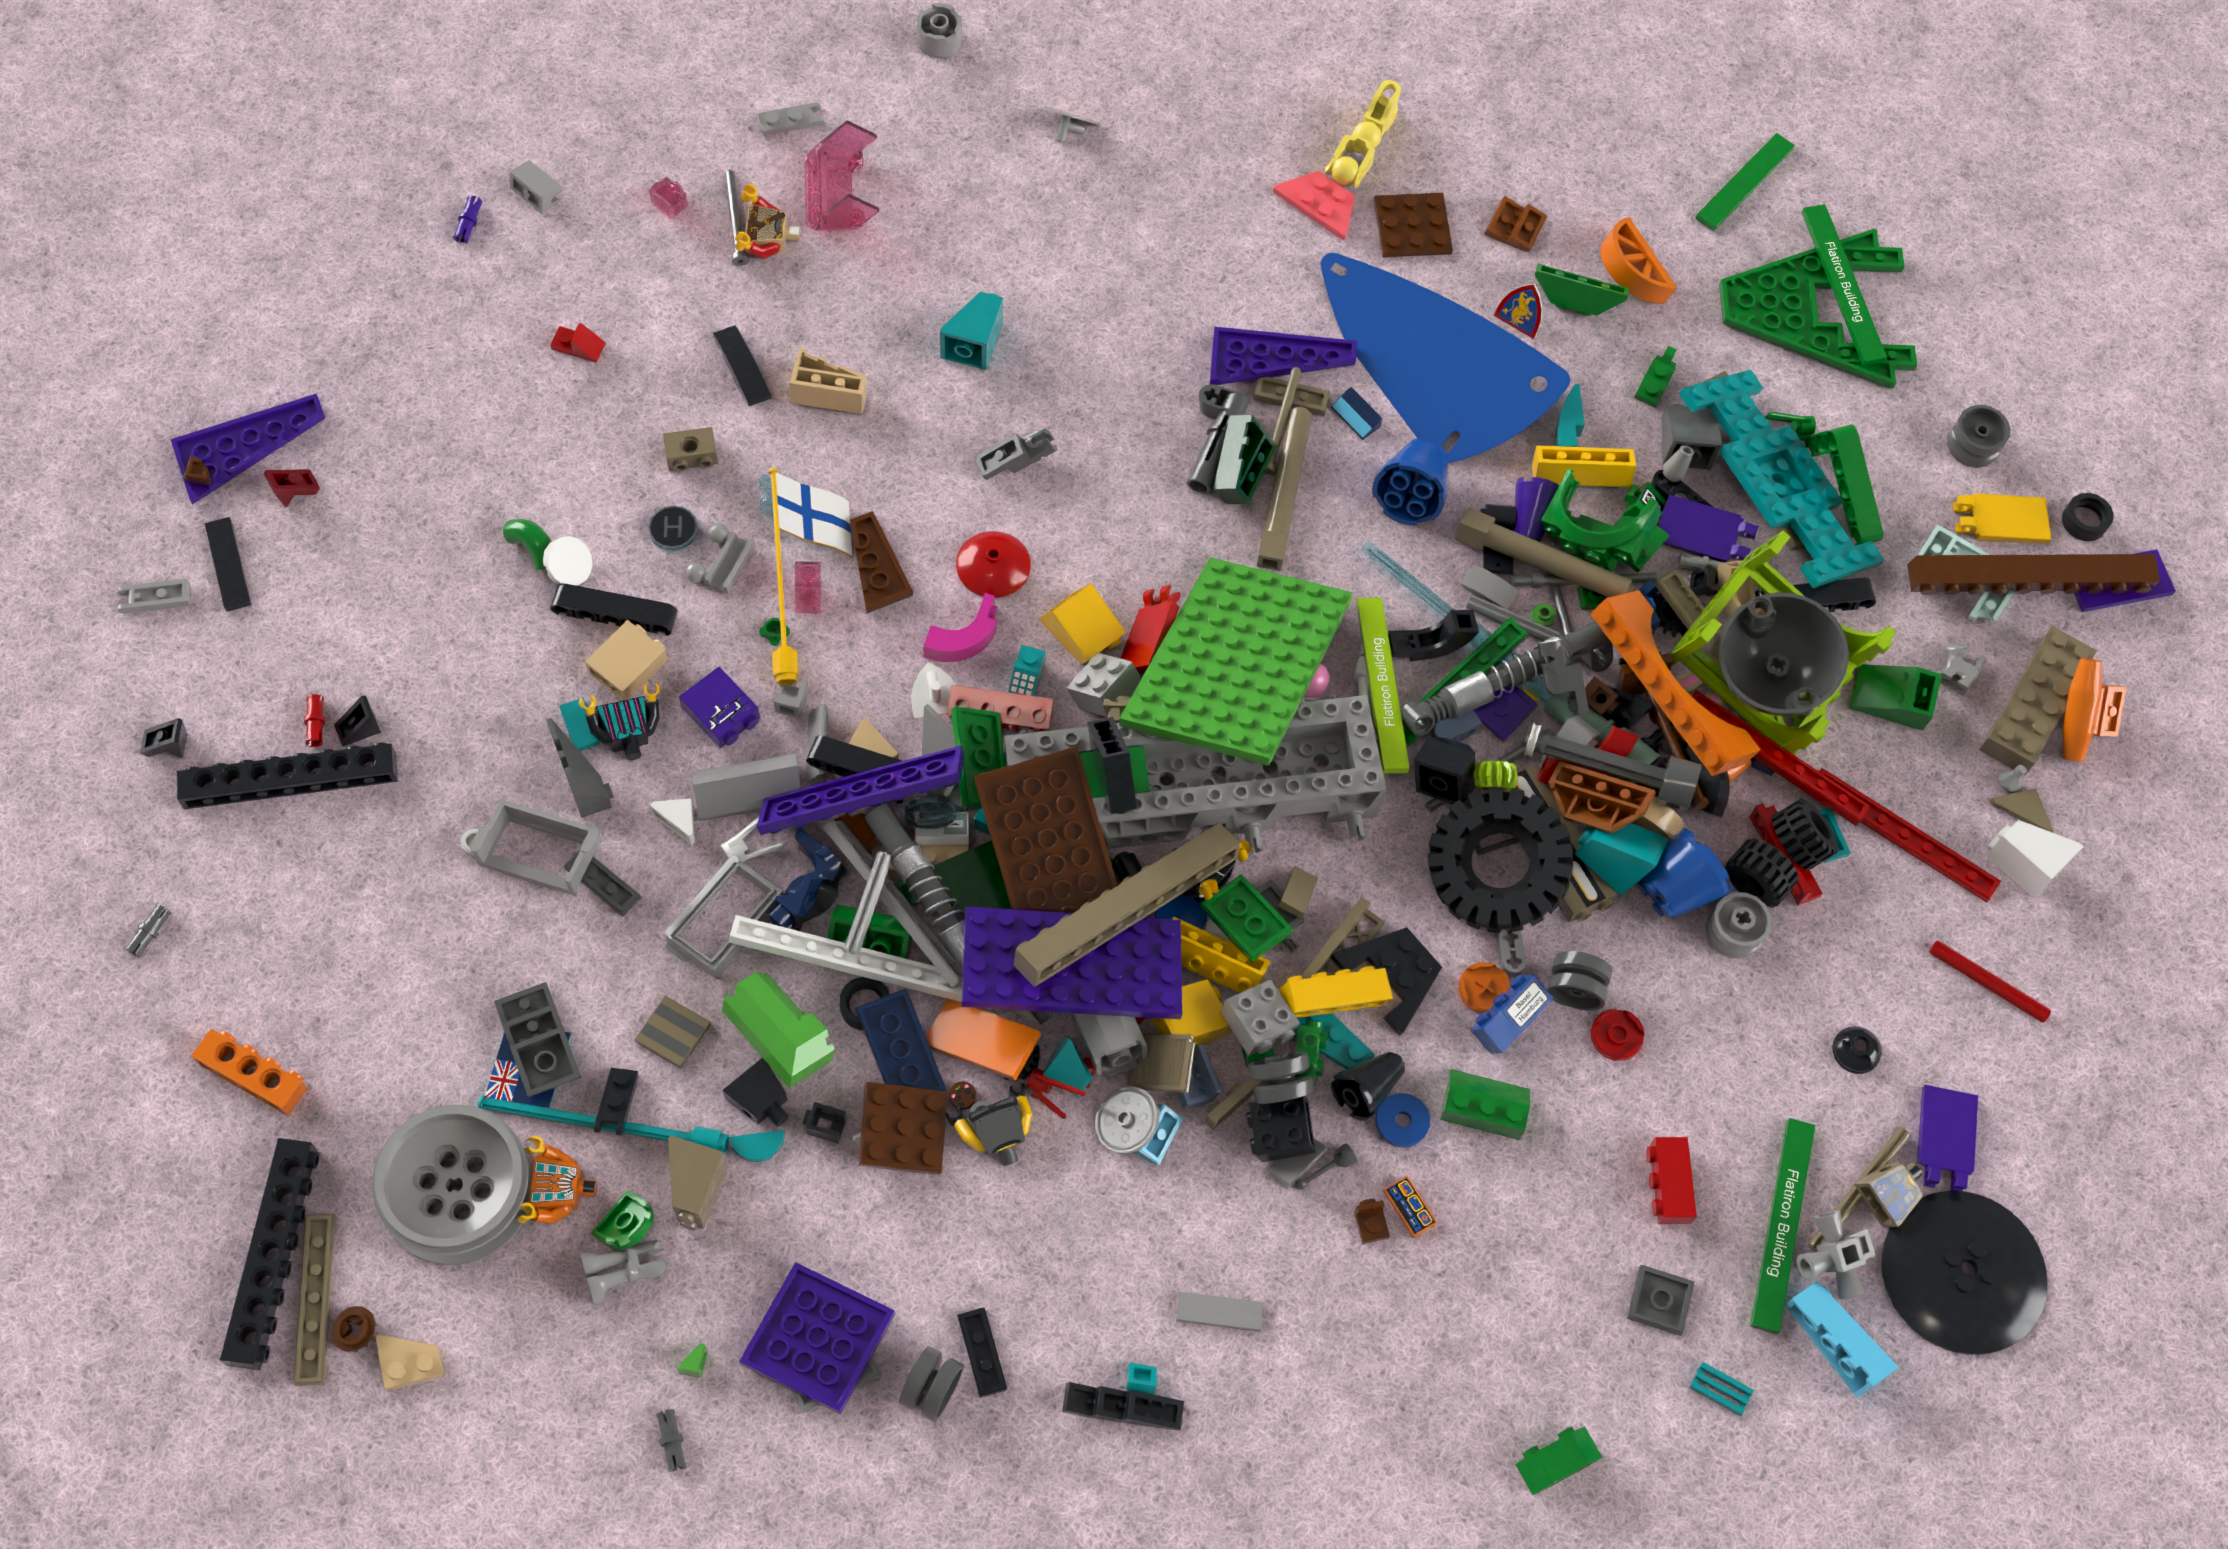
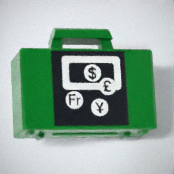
M1646 482L1640 488L1637 485H1632L1624 498L1625 502L1628 501V505L1623 512V516L1637 517L1650 498L1658 501L1662 514L1667 500L1650 482Z

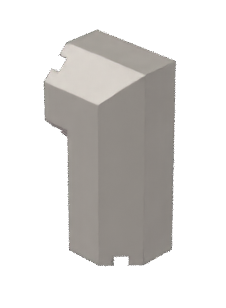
M1070 1013L1097 1075H1102V1071H1105L1107 1076H1116L1134 1069L1138 1065L1136 1060L1140 1056L1142 1060L1148 1057L1147 1044L1135 1017Z

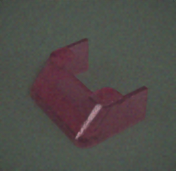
M846 120L809 151L805 159V211L807 227L815 231L856 230L879 212V207L852 195V174L862 167L864 162L863 149L877 139V134Z

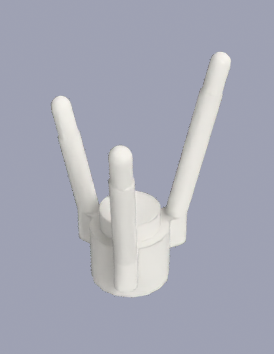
M758 816L735 837L723 843L721 847L728 858L734 853L744 863L748 859L782 849L784 844L780 843L748 854L744 853L748 850V847L742 839L757 827Z

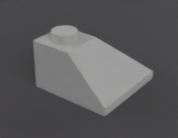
M929 704L925 705L922 756L955 747L953 729Z

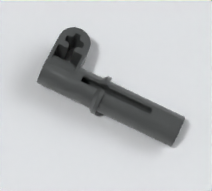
M1213 384L1205 385L1199 391L1201 412L1203 415L1215 419V422L1207 430L1208 437L1187 481L1190 489L1202 494L1210 492L1216 478L1229 416L1244 415L1250 401L1244 394Z

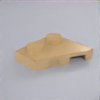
M376 1335V1344L386 1391L444 1375L440 1351L437 1345Z

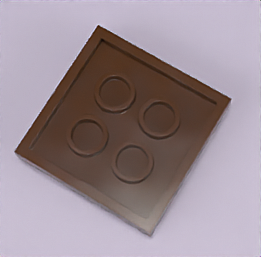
M1443 193L1374 196L1382 258L1452 254L1453 248Z
M867 1082L864 1090L858 1166L934 1175L942 1174L947 1092Z

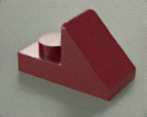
M310 469L265 470L264 472L271 489L285 507H288L294 495H315L320 489Z

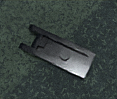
M619 1068L610 1069L595 1121L594 1132L600 1133L603 1124L617 1126L616 1135H623L638 1082V1071Z

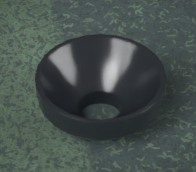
M1852 1026L1840 1031L1833 1040L1832 1052L1835 1060L1843 1069L1854 1074H1864L1872 1071L1878 1065L1882 1055V1048L1878 1038L1871 1031L1863 1027ZM1854 1040H1864L1868 1045V1051H1857L1854 1047Z

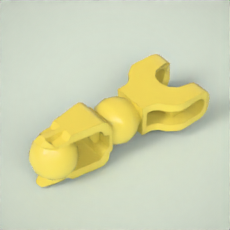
M1385 80L1381 83L1364 115L1363 122L1355 127L1352 135H1346L1342 138L1333 159L1325 167V175L1331 174L1333 180L1339 185L1349 186L1353 184L1354 189L1359 187L1362 178L1365 177L1373 165L1375 148L1380 144L1383 134L1389 130L1397 117V102L1401 93V86L1397 82ZM1387 89H1392L1395 92L1390 99L1386 98L1383 94ZM1356 151L1364 155V160L1359 167L1355 159L1347 157L1345 154Z

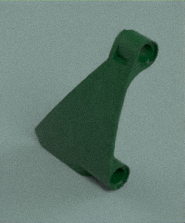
M992 841L934 865V875L942 877V886L948 887L950 898L957 900L954 911H965V907L1012 909ZM900 881L895 884L912 906L922 904L921 902H916L919 898L914 893V890L909 891L911 888L909 883Z

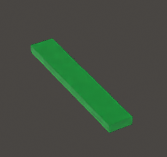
M1776 133L1704 206L1695 219L1714 232L1793 151L1795 145Z

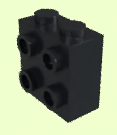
M1306 1096L1267 1104L1249 1103L1250 1112H1247V1122L1249 1128H1253L1254 1138L1250 1139L1253 1155H1256L1262 1162L1316 1153L1309 1101Z

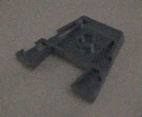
M1407 927L1335 952L1331 956V959L1341 970L1350 969L1352 972L1365 960L1374 966L1375 969H1386L1390 987L1403 1002L1390 1011L1383 1019L1399 1036L1406 1030L1442 969V966Z

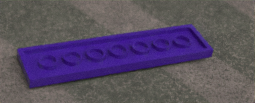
M960 745L764 798L757 829L760 835L767 833L775 834L789 827H801L815 820L823 821L834 815L850 814L860 808L876 807L886 801L902 800L912 794H924L942 786H953L957 782H961L965 753Z

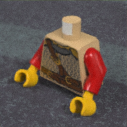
M747 184L743 188L744 192L741 194L742 201H752V204H749L745 232H739L735 237V240L738 241L735 244L736 250L743 251L745 249L747 254H753L761 259H766L777 253L784 252L786 240H800V227L788 226L787 213L776 208L760 195L756 196L757 189L754 185Z

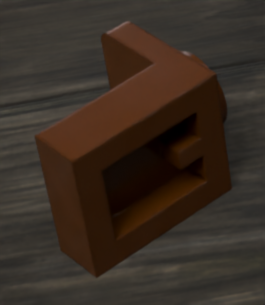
M1375 1199L1363 1200L1354 1211L1362 1244L1390 1238L1383 1212L1385 1207L1383 1200L1377 1202Z

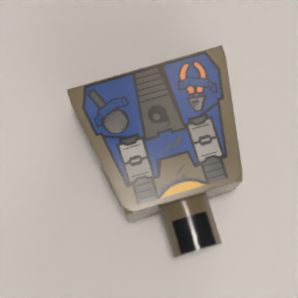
M1901 1163L1886 1164L1858 1180L1854 1185L1883 1227H1899L1922 1198V1192L1915 1183L1922 1176V1171L1914 1163H1910L1906 1167Z

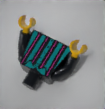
M645 683L643 689L644 693L648 696L646 701L645 696L596 706L595 697L589 695L591 705L586 707L583 699L580 698L579 706L587 712L585 717L591 734L603 745H609L612 752L624 750L627 760L632 761L640 758L641 751L639 746L648 744V737L654 734L660 719L659 700L656 699V695L659 693V685L657 683L654 693L647 692V683Z

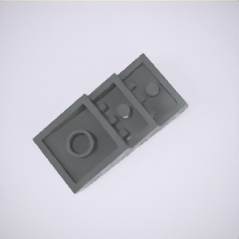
M547 982L494 1001L528 1098L581 1078Z

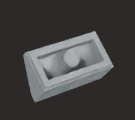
M1314 1139L1316 1153L1279 1159L1268 1169L1287 1190L1326 1153L1327 1148L1316 1139Z

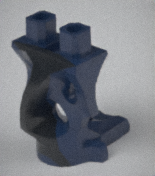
M802 828L796 831L795 839L799 844V850L811 860L815 870L797 877L790 883L784 895L776 896L777 908L769 915L773 925L796 931L801 930L804 922L822 915L832 906L838 897L839 882L847 874L845 866L831 852L829 847L826 845L822 846Z

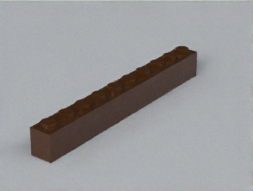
M2156 554L1916 555L1907 564L1911 592H1920L1922 595H1930L1935 592H1944L1946 595L1969 592L1971 595H1976L1985 591H1990L1993 594H2004L2009 591H2016L2017 594H2027L2032 591H2040L2041 594H2050L2055 591H2064L2065 594H2073L2079 591H2088L2089 594H2096L2102 591H2112L2114 594L2135 591L2140 594L2151 591V588L2160 582Z

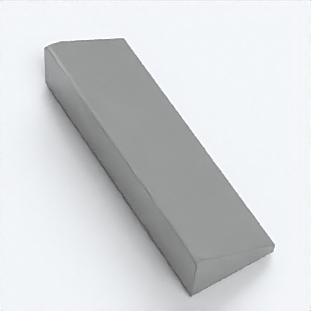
M821 704L809 714L807 756L816 736L827 737L828 711L826 704ZM806 763V784L824 783L826 771L816 769Z

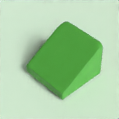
M700 1343L677 1367L679 1374L698 1378L702 1377L708 1353L705 1344Z

